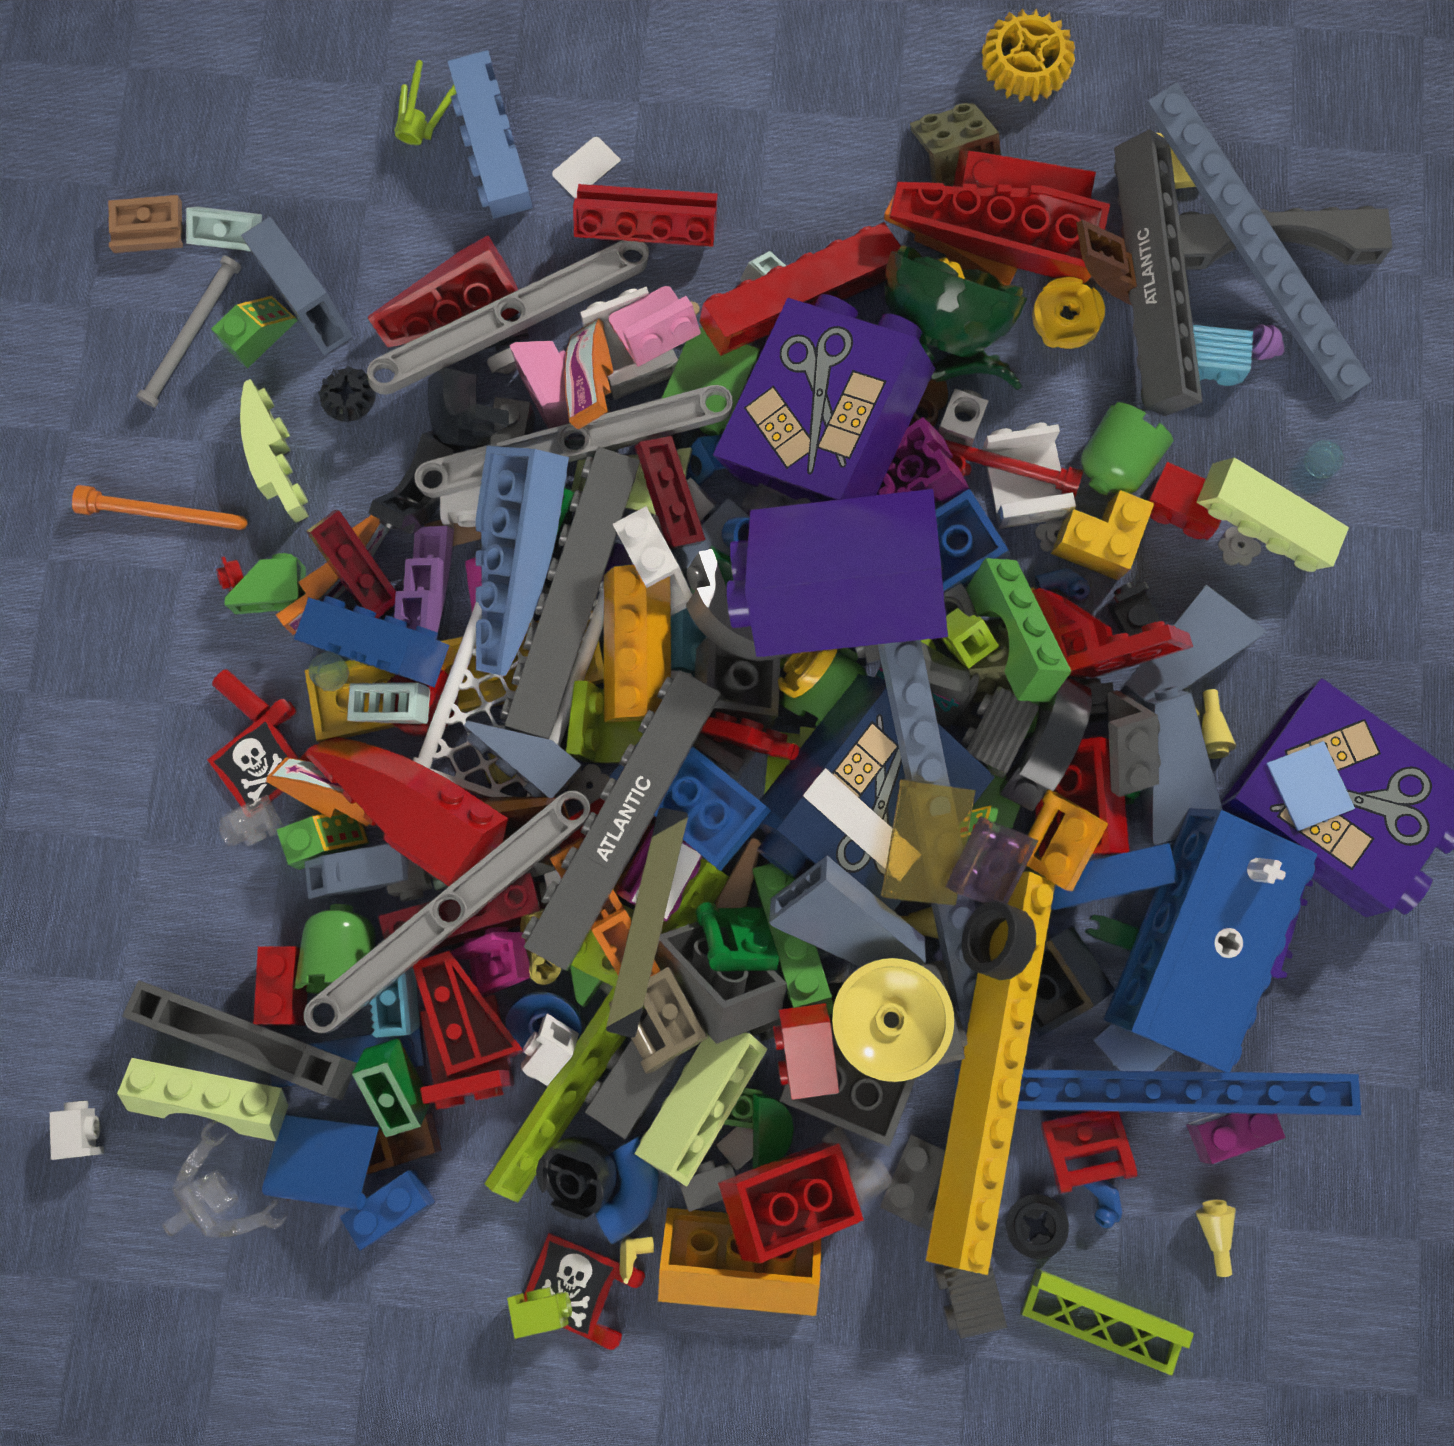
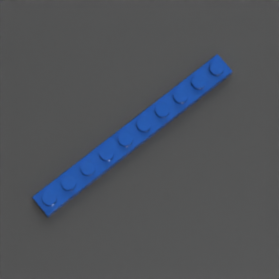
M955 1069V1095L960 1069ZM1023 1070L1016 1110L1360 1116L1361 1101L1359 1074L1230 1072L1229 1074L1226 1072Z

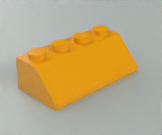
M634 564L615 566L604 575V722L643 721L649 710L654 713L657 711L662 702V699L658 698L657 695L666 678H671L670 576L646 588Z
M667 1208L659 1269L658 1302L816 1316L820 1288L821 1238L763 1263L742 1261L727 1213L700 1210L689 1212L688 1209Z

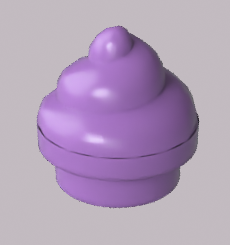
M1260 324L1253 329L1252 357L1257 360H1264L1280 356L1284 353L1282 334L1277 327Z

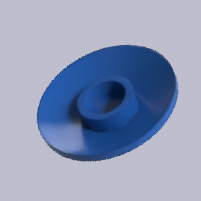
M548 992L526 994L516 1000L510 1007L506 1017V1028L523 1049L530 1036L534 1032H539L543 1020L542 1017L544 1018L548 1013L579 1033L578 1041L582 1034V1021L575 1007L569 1001L556 994Z

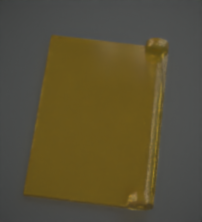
M900 779L880 896L891 899L956 905L975 790Z

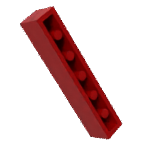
M885 222L874 227L866 226L852 237L843 241L842 239H837L823 250L814 254L811 252L805 253L796 262L785 267L776 266L758 279L745 280L729 292L724 294L716 293L710 296L703 303L699 323L720 356L725 355L770 334L787 298L810 305H815L821 294L845 300L886 281V266L891 251L898 252L901 245Z

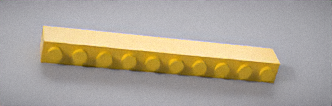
M996 872L991 901L997 900L1028 913L1034 922L1037 933L1036 947L1031 961L1020 974L1012 979L998 980L981 973L977 974L966 1034L968 1044L964 1046L965 1059H962L925 1260L988 1275L1055 889V883L1032 872ZM1006 920L999 924L992 935L989 948L991 961L998 957L1006 944L1008 937Z

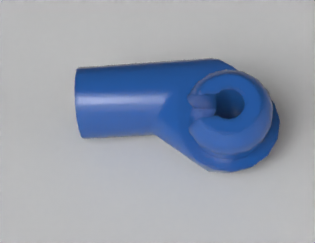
M1069 568L1035 575L1037 589L1042 588L1048 591L1058 589L1075 600H1083L1090 593L1087 580Z
M1108 1180L1084 1184L1083 1186L1098 1199L1099 1209L1094 1215L1096 1222L1103 1228H1111L1115 1222L1118 1223L1123 1212L1117 1188Z

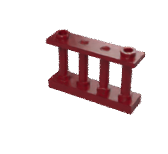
M531 873L522 875L430 952L462 944L464 940L485 936V930L490 928L507 927L508 930L520 927L523 916L541 912V909H545L547 906H544L543 902H541L542 898L539 887L541 882H533ZM446 900L439 907V916L445 922H453L460 916L461 907L455 900ZM430 902L378 916L384 940Z

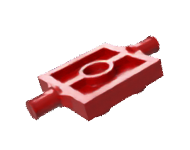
M715 712L714 718L709 717L701 730L702 734L715 742L720 743L724 741L742 749L788 761L794 760L798 756L800 749L797 744L788 743V735L771 729H766L764 733L762 732L764 725L742 718L740 724H737V718L720 712Z

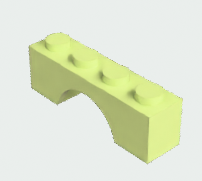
M131 1058L117 1093L127 1111L164 1119L167 1115L173 1113L198 1115L218 1121L232 1128L238 1134L271 1141L277 1140L288 1108L282 1088Z

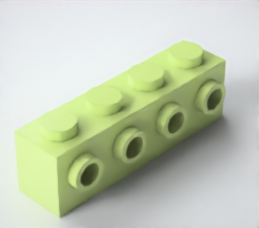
M1235 457L1212 464L1197 500L1198 504L1208 509V513L1212 517L1227 520L1237 526V530L1241 534L1259 539L1267 544L1266 548L1269 551L1289 557L1295 561L1296 567L1309 572L1334 566L1349 529L1348 526Z
M747 1032L718 1044L707 1034L709 1038L700 1043L691 1060L684 1066L679 1080L670 1095L663 1101L660 1112L649 1130L642 1136L640 1145L634 1153L654 1168L686 1187L767 1051L764 1045Z

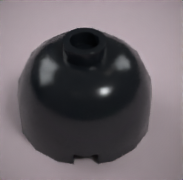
M581 1136L570 1137L554 1144L540 1158L536 1170L538 1186L541 1192L544 1193L547 1190L554 1199L550 1205L563 1215L580 1220L588 1218L593 1213H597L606 1204L614 1192L617 1179L615 1162L610 1153L599 1142Z

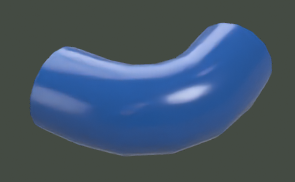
M643 1135L610 1153L621 1178L620 1188L617 1194L595 1213V1216L611 1244L630 1235L647 1220L658 1198V1169L634 1154L640 1145Z

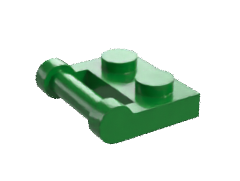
M705 902L696 908V918L699 925L703 926L709 947L707 958L711 969L714 971L777 970L779 956L763 907L718 908L712 902ZM719 927H726L733 951L724 946Z

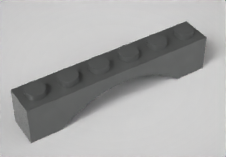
M1363 206L1353 210H1340L1337 207H1328L1320 211H1305L1301 208H1293L1285 212H1269L1266 209H1260L1281 242H1293L1313 247L1333 256L1345 265L1381 264L1393 248L1388 208L1375 209L1373 206ZM1189 211L1179 215L1186 270L1206 269L1217 259L1236 249L1214 214H1199L1198 212Z
M138 980L122 1017L215 1051L304 1088L339 1100H343L353 1076L352 1072L357 1064L351 1060Z

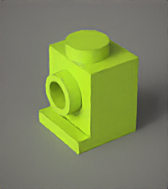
M958 608L946 616L948 637L941 639L949 652L968 669L999 647L980 616L972 615L968 617Z
M550 1287L527 1292L528 1300H524L523 1293L507 1298L515 1339L563 1328L569 1324L567 1317L572 1316V1306L568 1292L551 1294Z

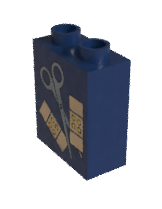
M858 674L799 749L798 756L788 763L760 799L771 812L758 826L768 836L757 850L769 862L792 878H795L803 866L809 870L824 857L828 856L894 911L924 872L922 856L918 857L901 880L898 881L803 796L826 768L921 854L885 679ZM938 724L957 823L959 825L995 776Z

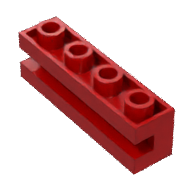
M578 184L577 198L574 199L573 203L574 237L713 247L717 227L718 193Z

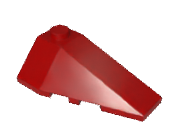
M960 150L953 186H962L964 183L977 184V187H996L998 184L1012 185V188H1029L1031 185H1038L1091 199L1096 172L995 154Z
M487 235L453 255L368 316V320L387 347L403 345L518 291V288L507 264ZM508 308L502 311L501 316L504 320H507L520 312L514 308Z

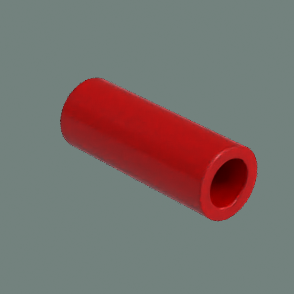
M228 669L222 670L212 681V686L253 722H256L270 709L268 704Z

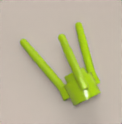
M422 60L416 61L408 102V86L406 84L401 86L398 120L394 130L395 136L399 140L410 145H421L423 138L431 140L435 126L452 101L451 96L456 95V89L453 84L427 124L425 114L414 109L423 66Z

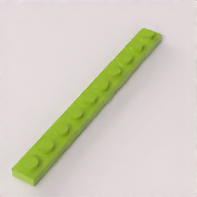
M701 858V866L697 875L692 880H689L682 893L680 907L675 913L670 915L667 922L663 921L660 934L697 922L696 908L705 902L714 903L729 876ZM615 987L611 989L577 1041L573 1056L550 1082L484 1183L492 1192L517 1203L520 1201L536 1176L538 1161L559 1141L584 1103L588 1093L606 1069L611 1057L627 1037L606 1030L611 1009L609 1002L613 1000Z

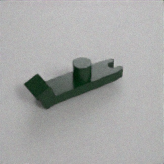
M1095 914L1089 916V919L1096 922L1098 926L1096 930L1087 928L1085 930L1086 934L1120 948L1132 950L1140 929L1105 916Z

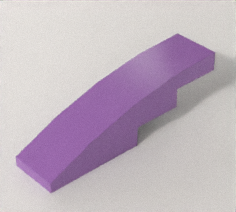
M449 526L421 527L414 533L413 559H405L403 591H396L394 618L407 622L406 628L415 630L416 626H421L438 632L451 565L454 529Z

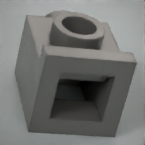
M714 1160L702 1163L687 1187L679 1182L689 1212L723 1200L718 1182L736 1176L731 1162L717 1167Z

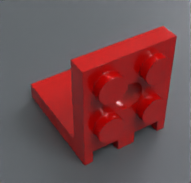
M497 995L483 997L501 1019ZM420 1012L434 1085L420 1088L423 1104L435 1103L436 1110L447 1109L466 1104V1096L474 1095L475 1101L490 1099L504 1095V1087L514 1086L509 1058L448 1079L427 1012Z

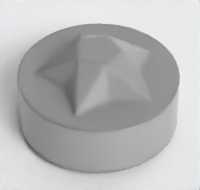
M510 348L493 355L487 361L492 373L509 374L517 369Z

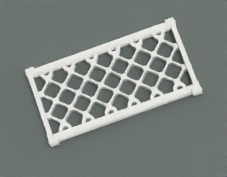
M604 581L600 584L598 590L600 593L598 599L595 600L594 610L590 615V621L584 633L583 641L549 739L553 740L558 746H561L570 721L574 681H584L604 626ZM544 583L543 593L549 594L550 589ZM476 602L418 758L414 757L413 761L451 780L466 791L484 797H512L500 793L501 789L515 782H519L523 787L527 783L516 774L515 778L503 784H496L490 774L489 766L498 760L497 757L489 761L484 760L481 753L474 748L480 759V764L466 772H461L453 759V755L455 752L472 745L467 741L455 748H449L446 742L441 739L446 724L462 723L464 725L468 717L482 711L488 714L493 727L505 729L504 725L499 726L496 724L490 709L492 706L505 701L507 697L513 699L516 692L509 690L503 675L491 673L477 679L467 669L472 655L476 656V622L482 619V609L479 603ZM532 618L530 627L537 629L538 623ZM519 650L517 652L519 659L511 664L509 670L517 667L518 662L525 664L527 657L522 656ZM464 676H466L467 681L465 683H462ZM497 677L501 680L506 694L492 702H487L483 698L479 685L484 681ZM474 688L479 695L482 705L473 711L462 713L459 707L454 704L459 690ZM451 711H454V716L449 718ZM440 745L441 751L436 753L437 748ZM449 758L456 770V775L451 776L431 769L433 759ZM478 770H484L489 777L492 787L489 789L464 779Z

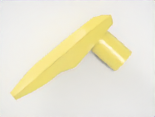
M626 1236L622 1239L620 1246V1275L624 1283L627 1284L632 1275L633 1264L637 1258L636 1255L654 1253L652 1237L633 1239Z

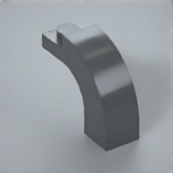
M713 550L698 552L687 568L688 583L695 592L686 603V607L693 621L703 634L720 648L746 659L775 660L790 657L792 654L756 657L751 627L732 628L727 604V587Z

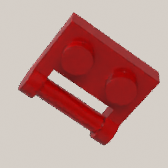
M1091 1111L1041 1123L1042 1134L1054 1171L1056 1186L1060 1194L1071 1192L1072 1187L1120 1176H1123L1124 1179L1137 1177L1136 1164L1119 1112ZM1114 1150L1117 1152L1118 1161L1068 1171L1065 1162Z

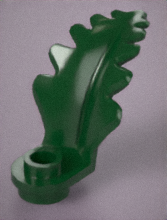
M920 343L930 361L934 360L935 357L928 346ZM984 350L970 357H962L951 353L943 360L933 363L935 370L932 374V379L936 383L961 375L982 373L1000 377L1016 390L1022 388L1016 374L1010 370V365L1002 362L998 355L988 356Z

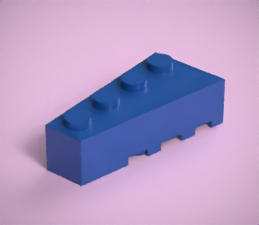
M325 596L323 602L308 598L294 640L435 688L449 648L448 644L436 640L437 632L421 626H416L415 630L406 628L407 622L387 615L384 620L375 618L376 612L356 605L354 610L351 611L345 609V602L329 596Z

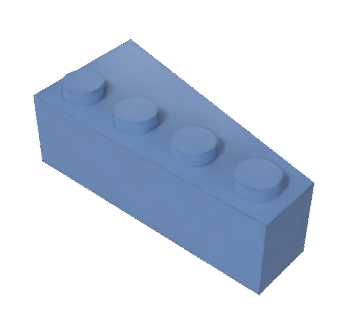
M485 50L448 60L457 93L451 96L456 117H464L465 125L459 126L465 147L472 145L474 155L468 156L473 176H481L483 185L477 187L482 207H490L493 219L532 209L529 190L497 79L495 78L489 51Z

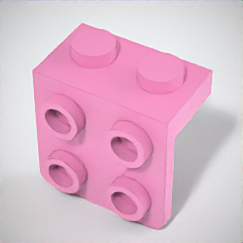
M669 286L659 288L612 313L608 318L612 329L637 367L701 334L692 303L687 296L678 299Z

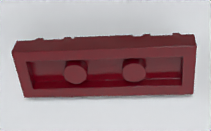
M672 436L639 442L635 445V449L656 516H658L660 527L669 549L675 550L701 544L706 539Z
M340 510L332 511L306 531L359 607L376 612L375 618L378 619L395 605V589Z

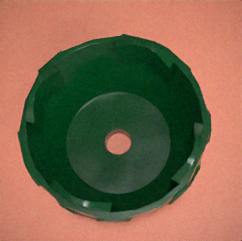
M902 245L898 252L891 251L885 274L887 278L886 286H884L886 303L891 314L905 318L921 329L922 336L919 342L922 344H930L942 351L962 357L973 356L995 343L1001 336L1004 337L1011 330L1021 315L1028 299L1022 295V287L1014 285L1003 286L995 275L978 269L962 270L965 277L963 279L958 277L959 273L947 263L931 257H922L914 248Z

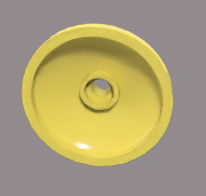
M881 959L860 967L843 983L833 1006V1032L842 1054L857 1070L878 1080L906 1081L928 1072L944 1056L953 1036L954 1011L945 987L929 970L915 962L904 959ZM888 1012L895 1013L898 1017V1024L894 1028H889L884 1024V1016Z

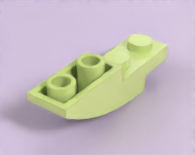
M249 379L243 385L240 408L241 436L245 456L258 489L267 500L278 495L287 513L297 523L309 517L303 506L308 503V500L298 483L292 485L287 476L293 473L284 454L290 451L285 441L286 438L290 437V434L280 417L273 418L270 409L275 406L266 389L258 390L252 380Z

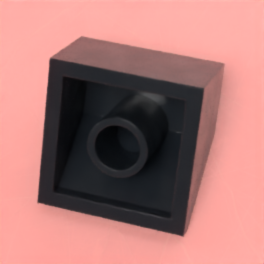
M1073 925L1045 941L1031 1022L1039 1037L1093 1008L1115 991Z

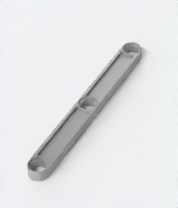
M622 240L394 349L370 362L367 368L369 385L379 394L387 395L394 393L444 367L452 365L617 285L645 270L648 263L649 249L644 242ZM628 250H636L642 255V259L635 263L629 262L624 258L623 254ZM514 308L520 312L521 316L518 320L511 322L504 320L501 313L505 309ZM380 369H389L395 374L394 378L387 383L378 382L374 375Z
M711 385L606 413L579 430L569 423L487 446L537 449L569 457L568 462L587 458V456H594L597 447L613 451L638 444L641 441L662 438L721 422L731 414L733 408L732 395L723 386ZM712 395H720L725 398L727 405L720 412H712L706 407L707 399ZM575 432L582 434L585 437V443L581 449L570 450L565 446L564 441L569 434ZM487 446L421 464L415 473V482L419 490L425 496L436 498L481 486ZM432 470L439 471L443 476L442 483L433 489L425 487L423 485L424 475Z
M567 791L556 798L314 997L304 1010V1021L307 1027L317 1033H330L340 1027L583 826L590 815V804L587 798L577 791ZM577 799L582 802L584 806L583 815L577 820L566 819L561 812L565 801ZM452 899L457 901L461 907L460 916L453 922L443 921L439 916L440 905L446 900ZM321 1003L331 1005L335 1014L331 1024L325 1027L318 1026L313 1020L314 1009Z

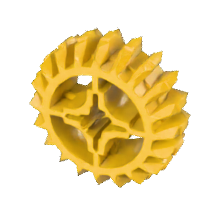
M1023 8L1017 17L1009 12L1004 21L998 19L994 24V28L990 29L987 33L985 44H983L982 69L987 70V81H995V91L1003 88L1006 90V99L1012 94L1018 95L1019 102L1024 100L1025 96H1030L1034 103L1038 99L1039 94L1048 99L1052 90L1058 92L1062 88L1063 82L1069 79L1072 71L1071 68L1075 62V54H1073L1075 45L1073 41H1070V30H1061L1063 26L1062 20L1054 23L1051 22L1050 12L1044 17L1038 16L1037 8L1032 12V15H1027ZM1011 43L1013 49L1010 50V54L1004 56L1002 49ZM1052 55L1054 63L1046 69L1044 62L1047 57Z

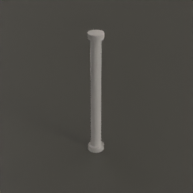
M225 255L221 258L220 269L144 391L140 390L136 395L142 402L156 408L159 403L157 397L231 277L234 273L238 274L241 270V265L234 259Z

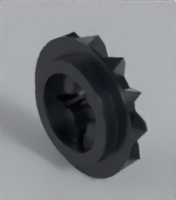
M348 365L345 369H333L331 375L327 378H322V387L318 391L324 411L330 417L344 422L355 421L365 416L373 407L376 399V392L370 387L367 374L362 369H353ZM347 382H349L355 394H349L345 404L341 394L336 393L344 391Z
M1032 1194L1021 1197L1009 1208L1005 1222L1008 1240L1019 1253L1033 1259H1045L1055 1255L1064 1246L1069 1233V1222L1064 1209L1054 1199L1041 1194ZM1046 1211L1043 1216L1042 1225L1047 1228L1046 1231L1051 1233L1050 1237L1046 1234L1036 1233L1027 1241L1031 1228L1026 1224L1027 1221L1023 1217L1037 1219Z

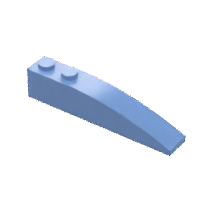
M487 446L476 513V531L481 532V550L476 551V566L482 567V586L476 587V602L479 603L482 609V619L476 622V670L506 676L525 637L537 607L552 557L561 515L569 457L529 448Z

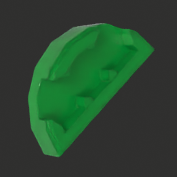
M753 1093V1168L755 1169L783 1158L791 1145L794 1131L792 1116L784 1104L767 1094Z

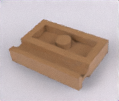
M178 195L108 200L109 233L111 235L109 248L113 253L183 248L181 241L182 201Z

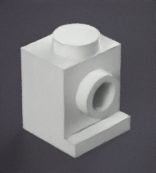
M481 486L440 497V517L444 526H449L453 529L454 523H458L462 527L476 526V513Z
M547 1013L542 1020L539 1032H534L523 1048V1052L527 1054L521 1063L523 1072L527 1076L537 1079L548 1086L573 1056L579 1033Z
M88 1101L64 1103V1111L49 1112L51 1160L104 1154V1146L96 1147V1139L100 1135V1121L95 1116V1108H88Z

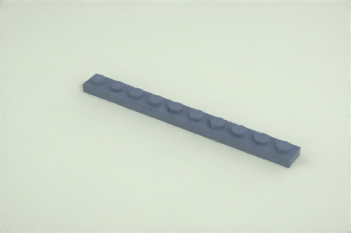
M1178 82L1148 100L1144 105L1148 114L1335 401L1339 403L1372 382Z
M921 640L877 644L941 953L948 971L951 998L956 1010L961 1012L972 1007L978 972L970 969L965 962L961 949L962 933L967 920L975 911Z

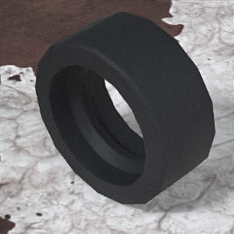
M997 900L986 902L975 909L967 920L962 933L961 944L964 960L970 969L998 980L1012 979L1020 974L1031 961L1036 947L1037 933L1032 918L1026 911ZM1006 920L1008 925L1006 944L998 957L991 961L989 948L992 935L999 924Z

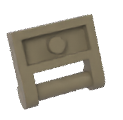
M667 967L650 977L644 1007L666 1046L656 1051L639 1021L637 1034L631 1039L643 1059L640 1064L646 1074L656 1071L670 1060L709 1038L672 970Z

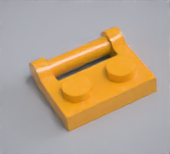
M1047 790L1042 798V801L1045 802L1023 845L1021 847L1017 846L1012 858L1030 867L1064 890L1073 891L1108 823L1062 795ZM1060 810L1065 813V816L1046 852L1040 858L1035 853L1057 811Z

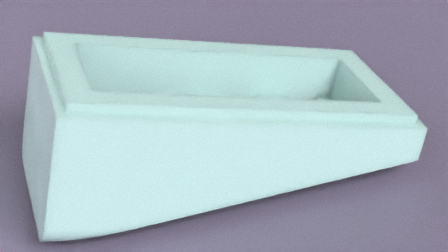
M418 682L350 683L347 720L353 722L427 724L430 689ZM365 693H370L368 712H363ZM380 693L384 694L382 712H379ZM396 694H399L398 712H394Z

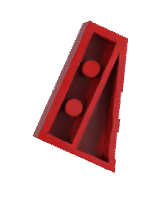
M450 951L419 960L412 966L448 1079L522 1054L523 1049L480 994L477 987Z

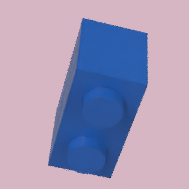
M414 1169L406 1171L366 1198V1204L363 1209H350L342 1214L340 1219L359 1251L397 1229L435 1203Z

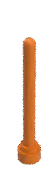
M77 485L72 495V509L77 514L92 515L94 512L99 513L100 510L238 530L245 529L248 524L247 519L241 515L103 496L100 491H96L91 486Z

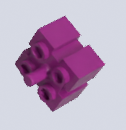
M922 417L907 428L881 483L882 488L878 491L880 495L933 489L935 503L940 500L943 504H946L968 490L969 487L959 468L950 460L953 456L943 436Z

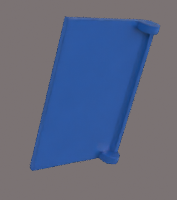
M285 1115L262 1186L263 1194L350 1209H363L366 1204V1197L361 1191L379 1128Z

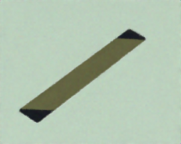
M660 808L658 810L607 1021L606 1030L608 1032L634 1038L637 1034L688 820V814L685 812L667 808Z

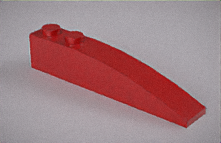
M897 182L889 218L919 233L983 258L1056 279L1075 277L1083 280L1082 284H1085L1091 275L1082 259L1076 223L1084 220L1105 230L1110 204L1038 185H1031L1029 188H1012V185L998 184L996 187H977V184L964 183L962 186H945L943 183Z
M340 737L329 738L306 750V756L331 783H338L344 789L343 796L350 804L357 803L364 810L363 818L371 826L378 825L384 832L383 839L393 849L447 886H451L503 843L508 821L507 817L451 780L417 762L379 747Z

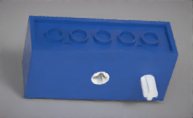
M1189 808L1172 849L1179 882L1156 888L1103 1020L1230 1074L1232 1066L1236 1065L1241 1057V1044L1246 1031L1255 1022L1257 1016L1256 1006L1260 996L1266 991L1271 982L1270 971L1275 959L1285 947V934L1289 924L1299 912L1301 904L1299 899L1305 884L1314 875V862L1317 853L1223 810Z

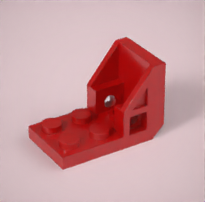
M1042 588L1032 590L1071 669L1069 676L1080 679L1097 678L1193 648L1188 632L1169 624L1165 625L1164 621L1147 624L1142 627V633L1128 636V633L1113 635L1111 627L1067 598Z

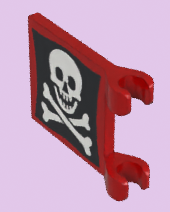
M279 699L261 718L207 759L248 817L251 818L283 793L280 789L267 783L266 778L286 757L310 761L306 756V752L299 758L276 727L289 720L297 712L294 705L285 699Z
M548 1233L525 1291L524 1300H528L527 1292L550 1287L551 1294L568 1292L572 1306V1316L567 1317L569 1324L564 1326V1329L590 1339L609 1350H614L621 1342V1332L597 1324L614 1279L626 1284L620 1275V1262L557 1235ZM633 1267L632 1275L626 1285L632 1288L640 1287L645 1279V1272Z

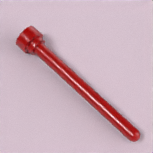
M944 439L950 451L961 454L967 461L1056 485L1055 489L1061 490V494L1073 492L1074 498L1076 497L1084 470L1069 466V469L1061 468V471Z

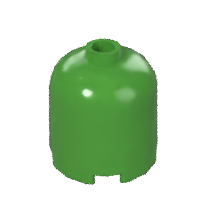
M1117 402L1115 406L1112 405L1108 409L1081 455V466L1086 476L1090 479V487L1102 495H1107L1109 492L1117 494L1120 490L1129 494L1136 492L1174 441L1171 433L1161 423L1154 428L1143 420L1146 413L1130 404Z
M839 648L831 665L811 689L796 698L789 697L783 692L779 704L800 717H804L805 713L809 712L819 718L815 724L818 726L853 683L857 675H869L866 669L856 662L859 658L857 653L849 648Z
M345 904L330 905L329 911H322L312 915L305 923L302 933L295 988L300 989L307 985V993L319 994L375 948L376 935L371 921L363 915L353 912V906Z

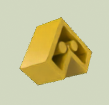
M1120 490L1108 502L1102 520L1073 509L1062 522L1051 554L1119 580L1132 567L1154 503Z

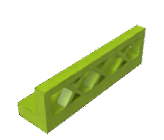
M1038 1268L1035 1269L1020 1313L1023 1316L1171 1376L1173 1375L1182 1346L1189 1349L1194 1336L1193 1332L1184 1327ZM1039 1289L1054 1294L1061 1309L1048 1315L1032 1310ZM1063 1298L1074 1303H1071L1066 1306L1063 1301ZM1081 1306L1089 1308L1093 1311L1098 1324L1085 1330L1076 1328L1069 1312ZM1100 1313L1111 1318L1103 1321ZM1064 1314L1068 1324L1055 1318ZM1119 1321L1130 1325L1135 1339L1123 1345L1113 1343L1106 1327ZM1138 1329H1141L1148 1333L1141 1336ZM1101 1330L1105 1339L1098 1337L1093 1333ZM1157 1336L1170 1341L1171 1345L1165 1363L1151 1358L1144 1342ZM1139 1345L1142 1354L1130 1349Z

